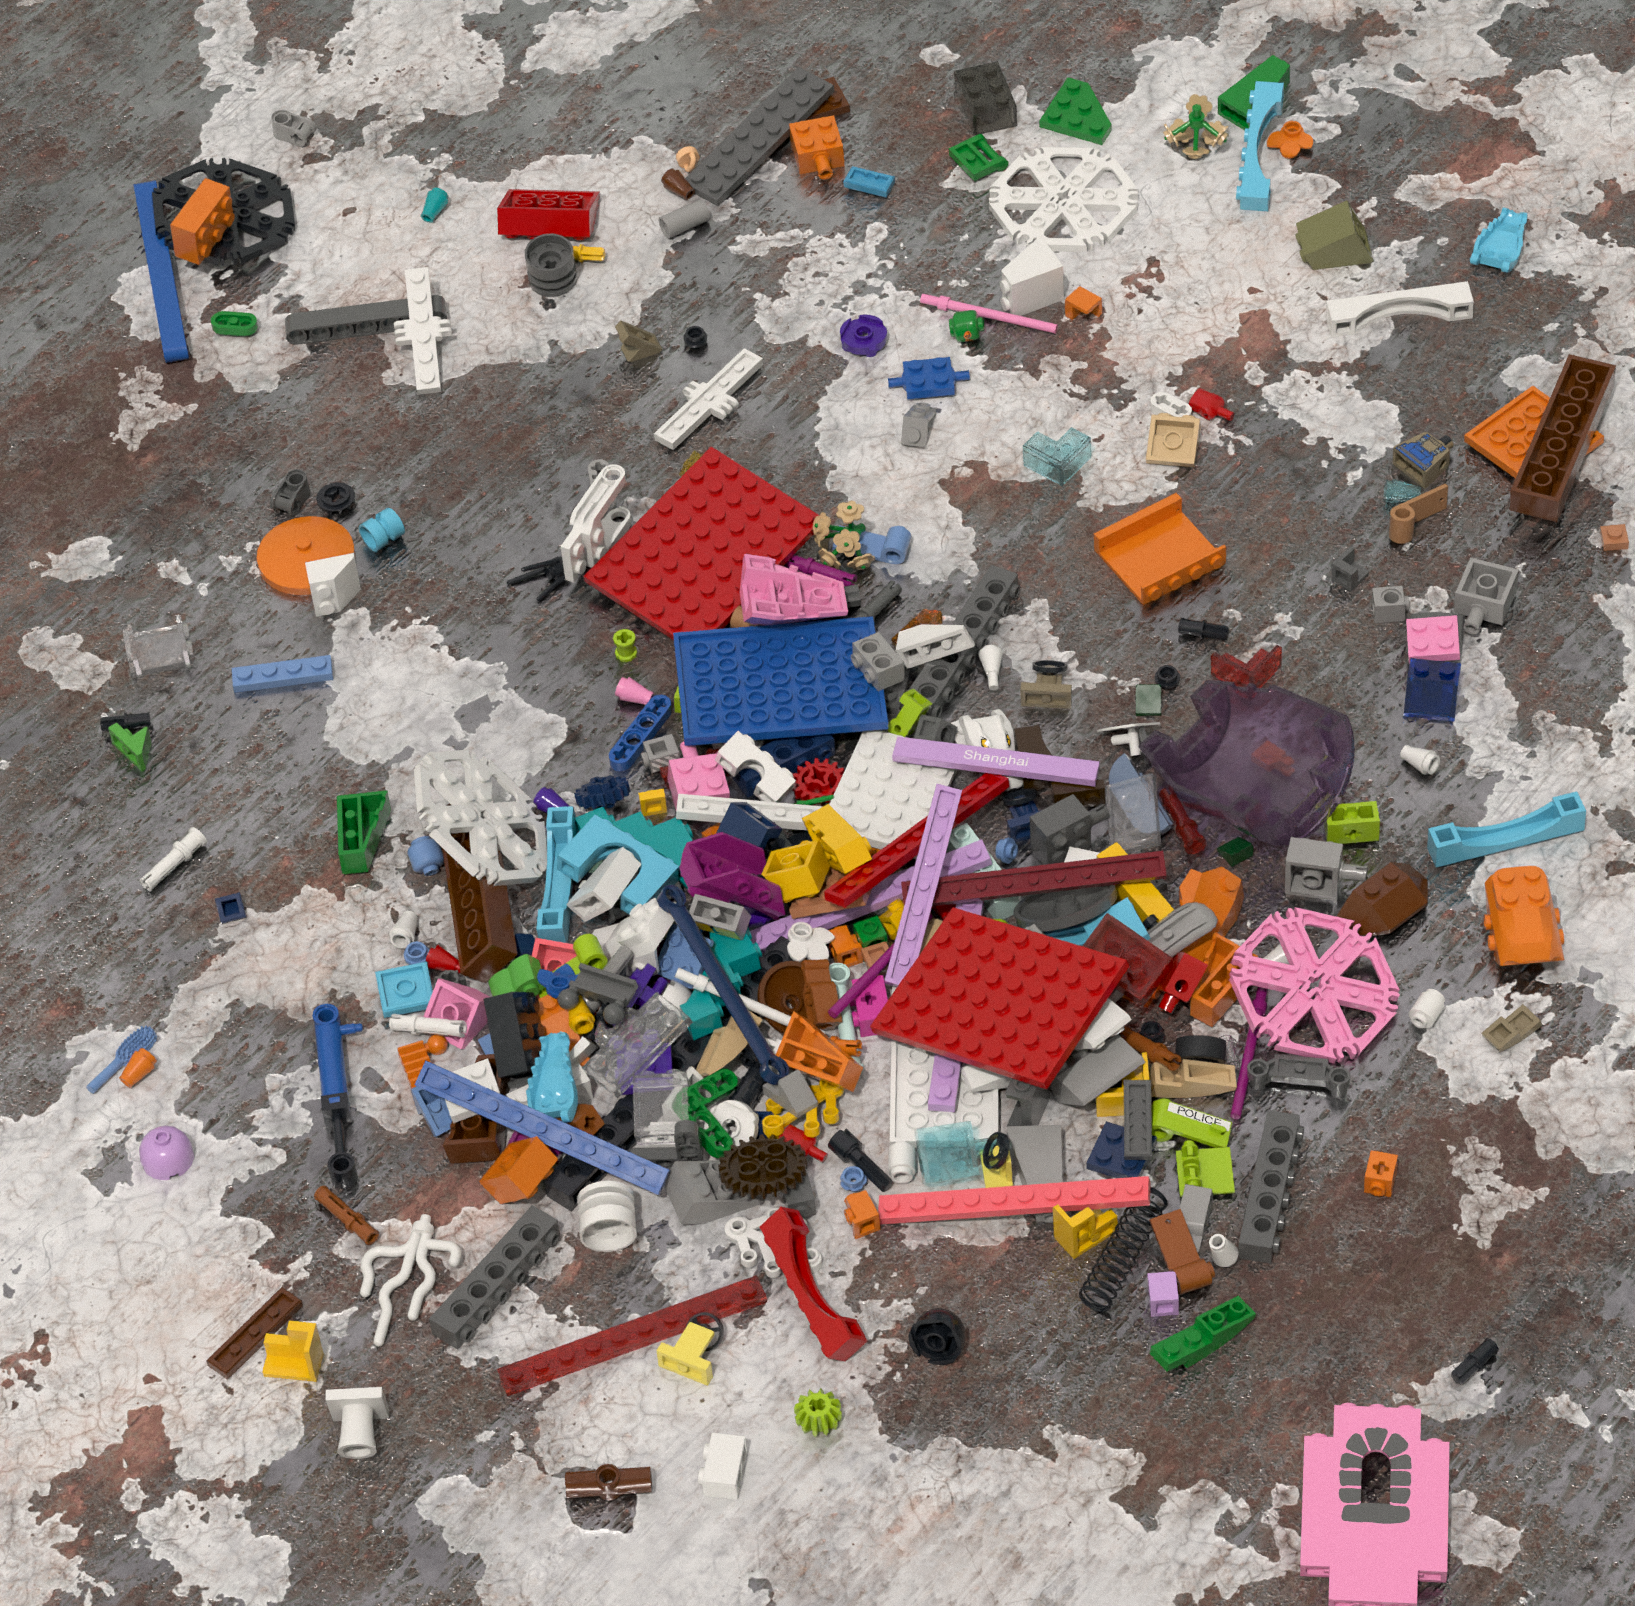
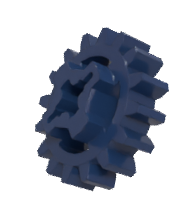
M613 775L606 777L597 776L591 778L588 784L581 785V788L576 789L574 795L579 808L584 807V809L591 807L592 810L604 807L608 809L615 806L617 801L624 800V797L629 796L631 790L626 777L621 778V776L614 778Z

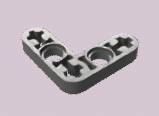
M681 1120L675 1123V1147L631 1148L627 1150L669 1170L675 1161H703V1147L699 1125L691 1120Z

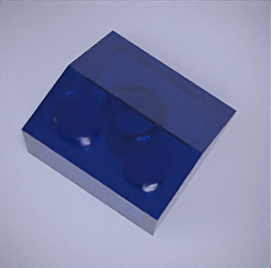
M1410 658L1403 716L1455 722L1461 681V663Z

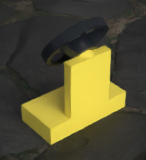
M994 1132L986 1141L984 1150L980 1152L985 1188L1013 1186L1009 1138L1005 1133ZM997 1138L996 1144L993 1146L992 1150H990L992 1143Z
M701 1312L692 1316L674 1347L661 1342L656 1350L658 1366L708 1386L713 1378L712 1366L710 1361L701 1358L704 1351H711L721 1343L724 1328L720 1319L708 1312ZM702 1315L710 1316L717 1322L718 1327L711 1328L708 1324L700 1323L697 1317ZM714 1332H719V1337L716 1343L713 1346L707 1348V1346L709 1345V1343L715 1335Z

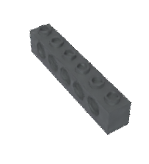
M1267 1110L1239 1239V1259L1271 1264L1273 1254L1279 1253L1281 1237H1277L1278 1231L1284 1230L1286 1215H1283L1282 1212L1283 1208L1288 1209L1290 1192H1287L1288 1186L1293 1187L1295 1170H1291L1292 1164H1298L1300 1148H1296L1297 1142L1302 1143L1304 1126H1300V1115Z
M531 1205L429 1318L432 1334L457 1350L464 1342H468L473 1337L474 1331L490 1318L492 1311L499 1304L505 1302L509 1292L516 1285L522 1283L526 1273L533 1266L540 1263L544 1253L550 1247L557 1244L560 1238L558 1220Z

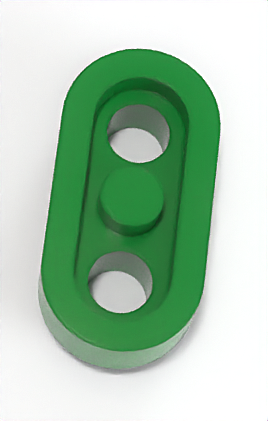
M220 311L211 317L212 330L217 334L249 336L258 329L256 316L251 313Z

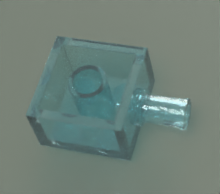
M971 1121L914 1130L922 1184L980 1175L977 1159L978 1156L983 1155L984 1146L988 1138L975 1140ZM997 1138L992 1143L989 1154H991L992 1148L997 1142Z

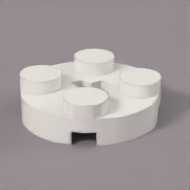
M727 1100L710 1109L711 1114L727 1133H729V1129L726 1128V1124L732 1123L733 1120L736 1122L737 1130L730 1135L733 1145L740 1146L739 1140L749 1142L750 1136L756 1140L759 1117L747 1104L741 1101ZM705 1122V1123H704V1129H708L709 1126H708V1124Z

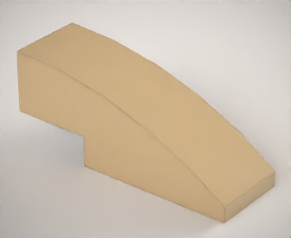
M750 1012L751 1016L753 1017L754 1021L759 1027L762 1019L757 1015L753 1014L752 1012ZM732 1016L727 1026L715 1029L696 1068V1071L702 1077L711 1075L723 1068L748 1044Z
M1183 1059L1180 1067L1175 1071H1171L1167 1067L1154 1062L1149 1072L1151 1097H1203L1234 1091L1237 1088L1235 1065Z

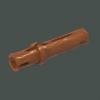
M1124 1027V1030L1120 1032L1126 1036V1038H1122L1133 1049L1140 1053L1147 1052L1150 1062H1157L1171 1071H1175L1180 1067V1064L1174 1062L1173 1059L1181 1062V1057L1169 1051L1166 1045L1155 1043L1129 1027Z
M321 1186L316 1190L314 1199L345 1224L348 1232L355 1233L366 1245H372L377 1241L379 1231L368 1224L361 1213H356L344 1201L329 1190L327 1186Z

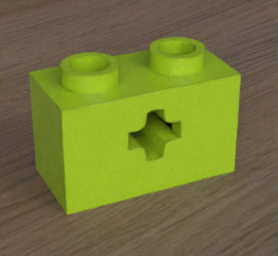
M1377 802L1324 805L1326 841L1339 844L1379 841L1380 819Z

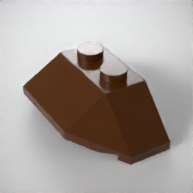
M1390 862L1352 891L1336 917L1355 921L1353 926L1349 928L1351 930L1356 924H1360L1361 927L1357 932L1360 936H1366L1369 932L1372 933V936L1390 934L1428 905V879L1409 864Z

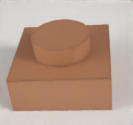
M1625 524L1600 526L1603 551L1629 548Z

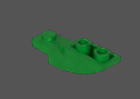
M1238 1295L1197 1316L1194 1325L1152 1345L1149 1354L1166 1372L1182 1364L1188 1368L1235 1337L1256 1317V1313Z

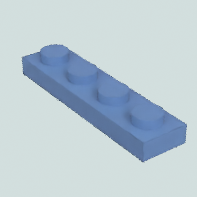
M331 655L232 668L234 693L333 680Z

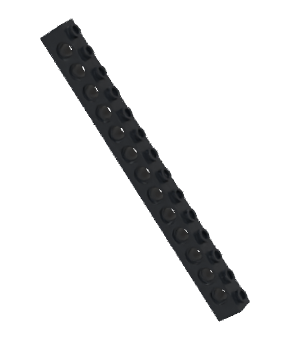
M780 936L774 943L772 942L767 946L762 957L759 958L761 969L741 977L743 986L740 987L741 995L758 1002V986L764 974L778 963L794 961L787 951V945L790 942L788 939ZM722 1006L724 1016L720 1018L722 1026L725 1027L731 1018V1014L726 1006ZM749 1010L750 1012H752L753 1014L757 1015L758 1017L760 1016V1014L755 1013V1012ZM687 1029L682 1038L675 1045L671 1046L674 1088L689 1067L692 1066L696 1070L712 1033L693 1040ZM672 1091L628 1094L624 1098L619 1099L613 1110L607 1116L602 1117L605 1124L594 1136L625 1150L633 1148L649 1132L650 1123H657L663 1117L662 1106ZM566 1154L562 1162L544 1180L546 1196L572 1212L578 1206L577 1196L579 1192L587 1185L601 1181L608 1172Z

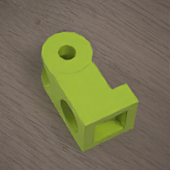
M911 689L901 696L899 702L904 706L897 717L889 722V733L903 737L913 734L917 729L920 716L926 715L933 704L915 689Z

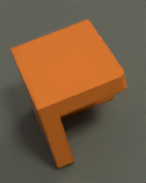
M1079 286L1065 299V316L1071 320L1075 319L1081 312L1085 314L1092 313L1099 317L1102 314V298Z

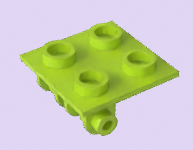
M1187 1140L1184 1142L1181 1150L1176 1151L1180 1197L1183 1196L1185 1184L1212 1189L1213 1195L1235 1193L1230 1147L1198 1149L1194 1141Z

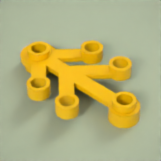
M820 1081L819 1085H808L818 1104L826 1100V1108L823 1110V1121L827 1124L837 1123L839 1121V1110L836 1108V1098L844 1093V1089ZM769 1098L765 1102L766 1111H772L774 1115H768L762 1120L763 1133L767 1138L774 1134L775 1139H778L784 1132V1127L796 1120L797 1117L790 1112L783 1116L777 1115L784 1108ZM817 1107L806 1113L804 1134L807 1137H816L820 1134V1123L817 1121Z

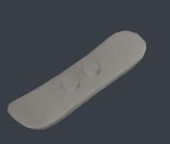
M1186 903L1173 910L1147 932L1151 939L1119 956V958L1127 960L1129 968L1109 996V999L1116 1003L1156 968L1215 928L1218 919L1214 912L1202 903Z

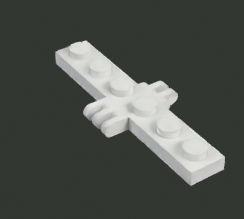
M428 267L405 270L410 319L394 322V329H396L394 331L395 342L397 346L412 345L417 394L441 392L436 342L452 334L451 322L449 319L441 320L440 317L433 316Z
M744 348L708 383L702 382L698 384L695 381H691L688 387L682 390L688 402L654 433L655 441L674 450L711 414L723 420L727 414L733 411V408L739 405V402L731 397V395L763 365V358Z

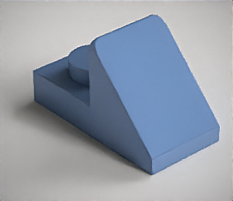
M417 1086L410 1089L418 1114L422 1113L433 1136L437 1137L450 1130L452 1119L445 1099Z

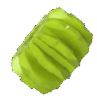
M822 1388L819 1389L818 1393H813L809 1389L808 1396L800 1395L799 1403L794 1406L795 1422L798 1426H802L804 1434L812 1431L814 1437L817 1436L818 1432H823L827 1436L829 1433L828 1429L836 1430L838 1422L842 1419L841 1403L839 1399H834L832 1391L824 1394Z

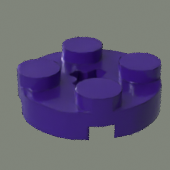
M863 314L858 315L859 319L851 321L850 318L846 320L840 328V340L844 351L865 355L866 357H874L885 346L888 339L887 328L883 325V321L880 318Z

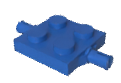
M950 357L903 361L902 377L888 378L889 388L903 386L907 399L955 395L954 386L956 381L970 380L969 370L955 372L951 366Z

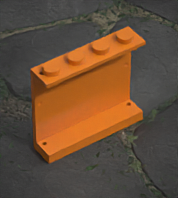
M1177 493L1094 533V551L1142 605L1157 600L1172 590H1177L1182 585L1199 579L1202 575L1214 569H1219L1222 565L1226 564V546L1222 545L1214 548L1183 514L1182 498Z

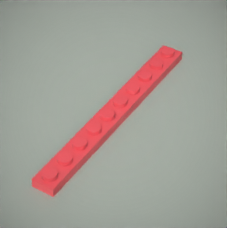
M1149 1176L879 1195L878 1213L880 1225L1052 1213L1053 1207L1057 1204L1065 1212L1080 1211L1087 1207L1094 1210L1150 1206L1151 1181Z

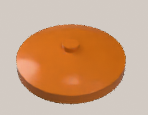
M316 516L294 518L277 525L262 539L257 550L259 572L268 585L280 592L291 595H311L305 562L354 553L355 557L354 543L349 532L333 520Z

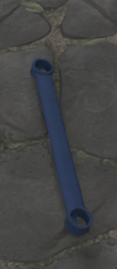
M665 886L657 897L658 905L673 917L760 1062L759 1072L761 1077L769 1084L778 1085V1081L789 1074L788 1064L782 1058L776 1056L686 908L685 893L677 886ZM666 895L674 898L676 903L671 902ZM768 1065L776 1068L780 1074L772 1072Z

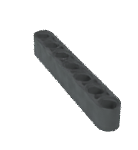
M431 295L433 316H438L441 320L447 319L445 299L439 295ZM408 299L289 314L285 318L286 340L290 344L299 345L394 332L396 330L394 329V322L410 319Z

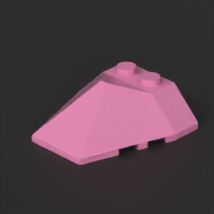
M744 554L740 584L744 622L753 625H774L847 615L848 608L842 581L815 572L811 576L797 571L798 567L794 565L786 568L775 564L776 560L769 557Z

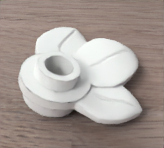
M797 922L788 931V940L790 941L787 945L788 954L794 961L798 962L803 961L806 957L809 960L828 959L829 951L826 944L832 942L835 936L825 928H811L808 923Z

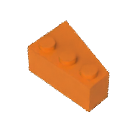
M1216 932L1212 936L1210 948L1205 955L1204 963L1208 964L1190 998V1015L1210 1027H1213L1237 1000L1229 981V973L1232 968L1240 969L1239 966L1231 964L1233 955L1240 946Z

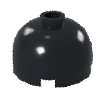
M934 1308L924 1311L914 1321L908 1338L912 1350L918 1357L922 1354L924 1357L930 1358L928 1363L947 1365L953 1363L961 1354L966 1341L964 1324L955 1313L944 1308Z

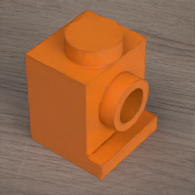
M847 925L828 930L835 936V939L829 943L828 947L835 963H843L847 967L863 963L862 946L858 943L856 935L850 934Z
M864 1190L848 1195L844 1200L847 1209L844 1210V1215L847 1223L852 1225L855 1240L879 1231V1213L867 1191Z

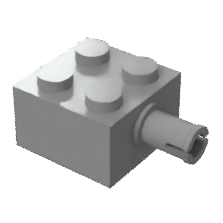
M1470 557L1455 592L1454 613L1468 616L1463 627L1467 633L1477 634L1483 620L1503 625L1518 589V569Z
M1291 837L1285 864V894L1337 901L1342 879L1365 882L1368 866L1346 864L1343 861V844Z

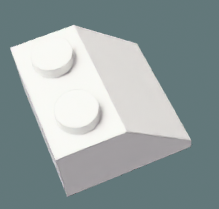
M354 553L305 562L316 617L341 612L361 590Z

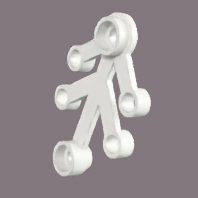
M772 1208L767 1212L766 1216L747 1220L744 1217L730 1219L725 1224V1234L728 1239L738 1244L742 1265L751 1268L758 1261L756 1251L750 1249L748 1242L750 1240L759 1245L765 1262L766 1275L771 1278L778 1277L782 1269L777 1266L771 1248L764 1241L763 1233L757 1230L779 1208ZM807 1248V1257H813V1259H808L811 1273H815L822 1267L821 1254L814 1248ZM748 1256L753 1257L751 1260L745 1259ZM772 1266L777 1267L775 1270H770L769 1268Z

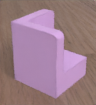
M1173 1271L1147 1273L1151 1317L1179 1315L1176 1273Z

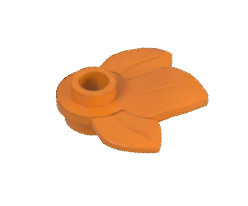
M1297 121L1286 122L1280 131L1271 133L1267 139V147L1280 148L1281 155L1287 159L1296 157L1300 153L1301 148L1311 149L1313 146V138L1304 132L1301 124Z

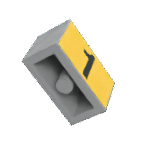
M698 894L694 895L689 910L699 929L742 941L751 919V915L742 906Z

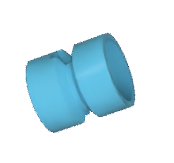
M388 507L376 514L375 519L370 518L360 524L359 532L365 544L372 551L377 552L388 545V540L394 541L404 535L405 528L396 512Z

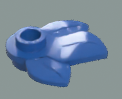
M565 964L554 972L540 969L537 974V980L546 987V992L549 996L557 999L559 993L564 989H568L569 982L571 980L575 981L579 974L575 975L572 968Z

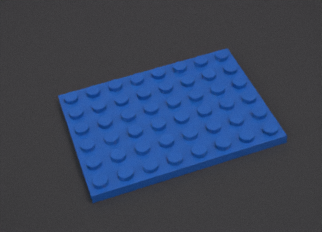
M873 616L673 633L684 745L727 743L737 731L743 735H748L753 740L888 729L884 690L877 691L872 683L869 684L859 668H855L851 661V654H853L852 643L875 634Z

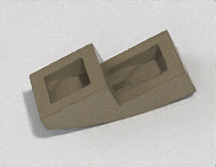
M1522 1004L1506 1019L1502 1016L1499 1017L1481 1034L1499 1052H1502L1534 1033L1542 1026V1023L1538 1017Z

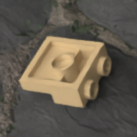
M1168 413L1151 415L1146 463L1195 468L1201 430L1200 419L1192 415L1175 417Z

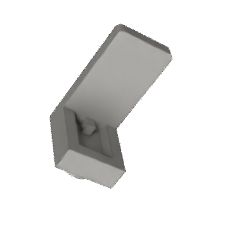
M916 403V405H913L903 416L901 444L925 447L927 445L928 423L936 414L937 408L930 407L928 403Z

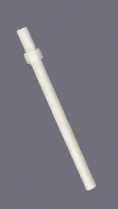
M678 967L675 978L694 985L693 988L703 992L705 990L719 996L712 982L709 981V977L702 974L697 976ZM739 994L748 1010L788 1026L791 1016Z

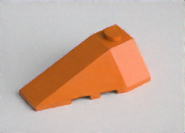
M1224 867L1202 873L1193 902L1202 903L1210 908L1218 921L1216 927L1179 952H1184L1202 962L1205 961V955L1210 948L1214 932L1225 937L1238 919L1244 900L1242 879Z

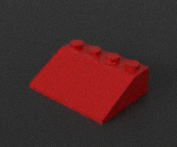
M509 189L497 207L498 235H504L506 238H517L518 235H527L528 238L534 239L543 234H557L563 237H573L575 240H585L591 236L594 230L600 191Z

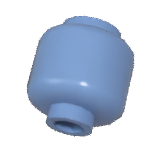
M430 836L419 837L411 842L407 854L413 870L416 873H424L425 876L438 873L439 867L444 863L440 845L434 839H431Z

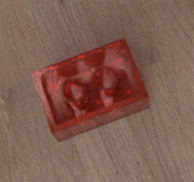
M1106 913L1083 944V947L1127 960L1129 968L1115 989L1142 1008L1174 966L1171 956L1109 913Z

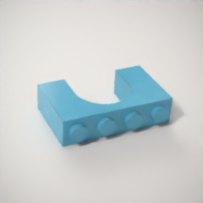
M594 815L558 854L557 870L574 881L579 882L597 862L606 859L610 853L622 847L630 851L641 863V866L638 869V876L621 894L620 909L627 914H630L637 904L643 905L653 898L657 899L665 886L675 885L678 882L679 866L673 863L672 859L663 857L655 852L651 846L642 844L628 832L621 831L613 826L610 821L602 819L597 815Z

